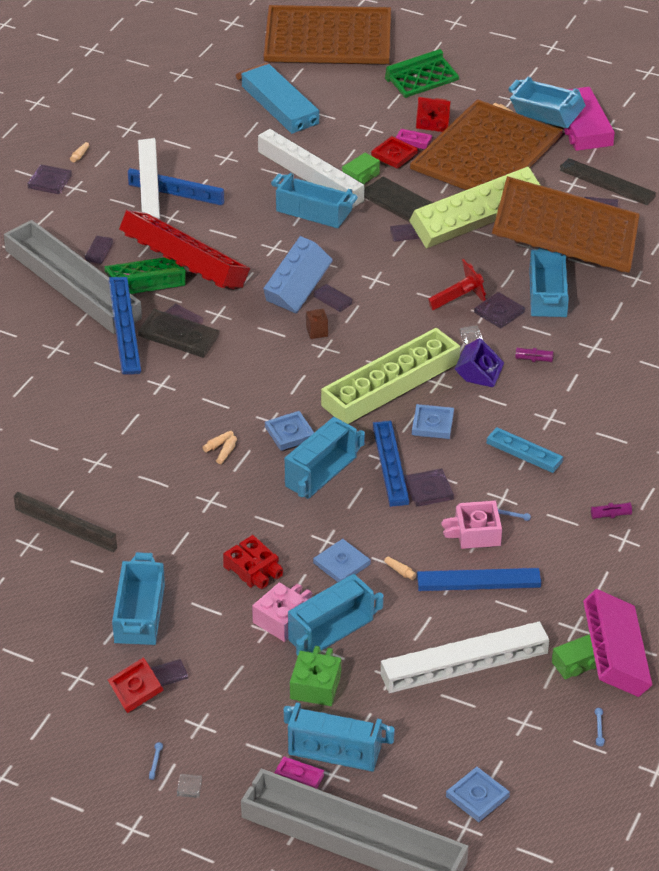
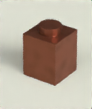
M324 309L306 311V329L310 339L328 337V318Z

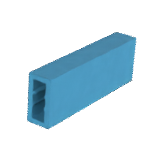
M270 64L242 73V87L291 134L319 124V110Z

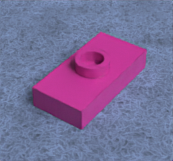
M400 129L396 136L397 139L422 149H426L432 141V135L406 129Z
M287 757L282 758L274 772L315 789L318 788L324 777V770Z

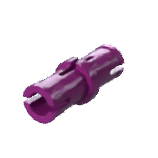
M517 347L515 354L516 359L532 360V362H553L554 351L538 350L534 347L533 349Z
M631 502L622 504L608 503L605 506L591 507L592 519L604 517L613 519L615 516L632 515Z

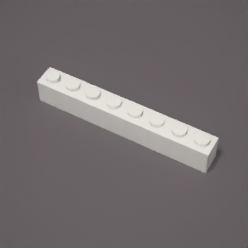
M271 129L258 135L259 153L307 182L343 192L352 189V194L358 197L352 208L364 202V184Z
M540 621L382 660L381 677L388 692L393 693L547 654L549 638Z

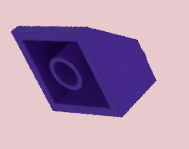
M479 338L464 347L455 370L466 382L493 387L496 384L504 362Z

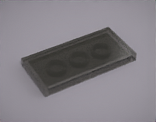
M384 176L364 189L365 199L410 222L409 220L414 210L433 203Z
M153 309L138 330V336L202 358L206 356L220 335V330L157 309Z

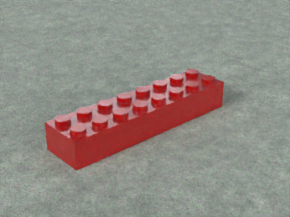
M126 210L119 230L125 232V236L138 239L137 242L139 244L149 245L152 251L163 253V257L176 260V264L189 267V271L202 274L203 279L213 280L218 287L243 288L250 271L249 267L146 212Z

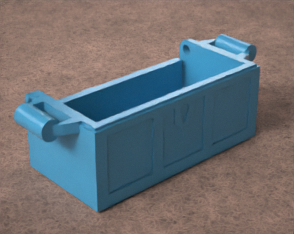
M527 77L525 80L516 79L508 88V91L513 94L510 100L517 114L568 128L586 106L579 89L568 90L533 81L531 77Z
M293 173L288 175L277 174L271 182L272 186L277 187V212L334 228L340 227L352 211V205L358 198L357 195L352 194V189L343 192L312 182L294 179Z
M540 247L538 250H531L529 267L531 316L567 317L569 295L567 292L566 255L550 252Z
M332 417L284 458L285 487L298 493L299 497L309 499L357 457L358 450L364 446L365 432L362 430L357 431L353 426L336 417Z
M136 552L131 561H122L112 620L114 643L156 645L165 588L164 564L155 562L153 553Z
M352 574L289 610L288 640L296 647V655L298 656L300 651L313 653L315 646H320L322 651L371 622L373 615L378 610L383 609V594L376 593L374 595L371 588L355 574Z
M297 702L295 706H285L283 709L284 722L288 724L289 755L374 772L381 743H394L395 729L392 726L383 724L382 719H377L371 737L374 723L301 709V703ZM382 730H386V738L382 737Z

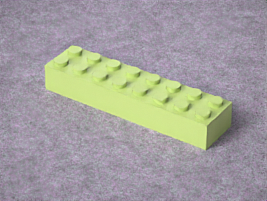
M530 168L520 169L416 209L409 221L426 249L493 223L496 219L507 176L540 185Z
M434 328L322 388L321 406L334 417L349 424L455 366L460 358V345L438 328Z

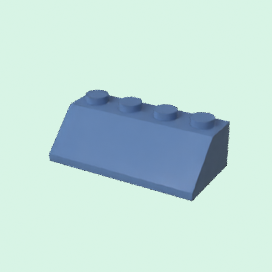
M300 236L263 288L266 301L297 314L332 263V258L315 242Z

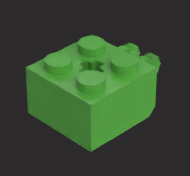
M315 646L313 653L299 652L290 680V699L332 706L341 677V658L333 656L332 648H328L326 655L320 654V646Z

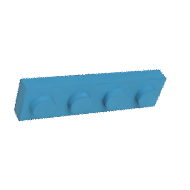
M498 427L487 437L486 444L551 473H554L563 462V456Z

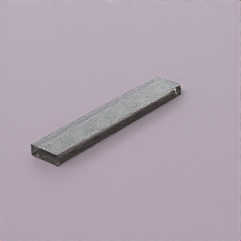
M568 158L560 165V171L644 205H648L656 197V192L576 160Z
M20 492L13 496L15 510L113 553L117 549L115 533Z

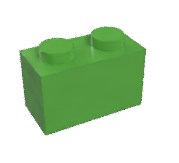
M363 153L342 166V172L365 184L380 174V160L367 153Z
M590 634L553 648L552 663L564 679L575 677L580 673L597 668Z

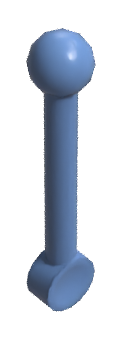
M498 509L499 514L523 518L525 521L531 518L528 513L519 514Z
M596 708L595 714L597 715L598 731L596 745L603 746L605 742L604 738H602L601 715L603 710Z
M160 742L154 746L156 751L149 774L150 780L155 779L159 753L163 749V744Z

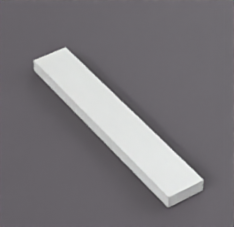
M155 138L138 140L142 212L160 219Z

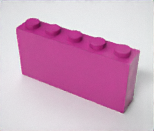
M576 88L579 89L586 106L570 126L564 128L565 135H568L570 144L573 145L575 151L613 146L615 132L591 88Z
M596 588L583 602L599 680L639 697L652 686L635 606Z

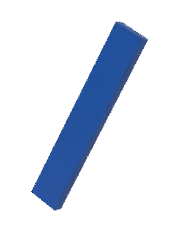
M131 168L128 170V184L130 186L141 188L140 170ZM158 174L159 192L221 206L224 204L223 188Z
M109 277L108 282L122 374H140L141 366L127 277Z
M392 421L373 422V432L389 506L409 505L408 492Z
M539 568L417 571L418 591L541 588Z

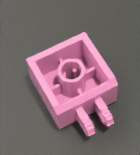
M496 501L460 503L456 506L455 517L445 518L441 522L445 529L443 531L445 538H459L461 549L501 546L502 526Z
M279 582L252 605L253 623L285 642L288 640V611L310 599L313 593L310 590H306L300 595L303 588L300 584H296L290 589Z

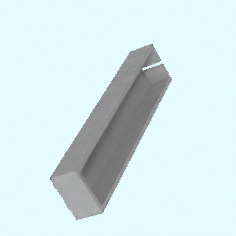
M33 220L4 234L5 250L110 332L116 333L108 282L109 277ZM130 294L135 323L142 319L141 301Z
M262 768L253 780L252 787L248 788L241 800L242 818L380 871H463L468 863V845Z

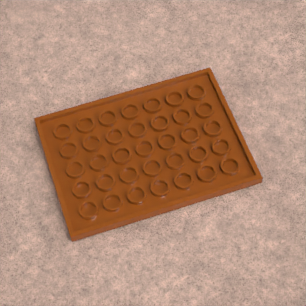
M269 5L264 61L389 64L391 7Z
M477 99L410 163V169L468 190L520 169L530 168L562 136V129Z
M507 176L492 234L501 238L512 239L515 242L530 244L533 247L544 248L550 252H558L568 257L579 258L585 262H593L603 267H611L620 272L625 271L629 273L640 214Z

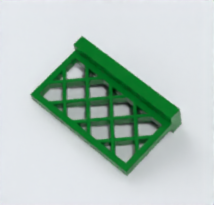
M438 49L387 66L385 79L387 82H392L403 97L407 98L459 80V75L443 58V51ZM433 71L442 72V75L434 74ZM444 73L450 74L452 77H446ZM412 74H418L417 77L410 76V75H412ZM420 75H422V76H426V77H429V78H428V80H426V79H422V78H419V77H420ZM431 78L439 79V81L434 82V81H430V79H431ZM406 80L415 81V84L407 83ZM419 82V83H423V84H426V85H425V86H419V85H417V83ZM404 87L411 88L412 90L406 92Z
M163 257L104 266L108 277H127L130 294L185 286L184 267H179L174 259L171 260Z

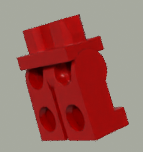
M254 535L240 542L239 546L235 545L223 553V567L228 571H234L242 581L247 582V586L250 588L257 586L262 590L269 584V576H272L274 579H279L283 576V568L278 563L279 557L275 553L273 554Z

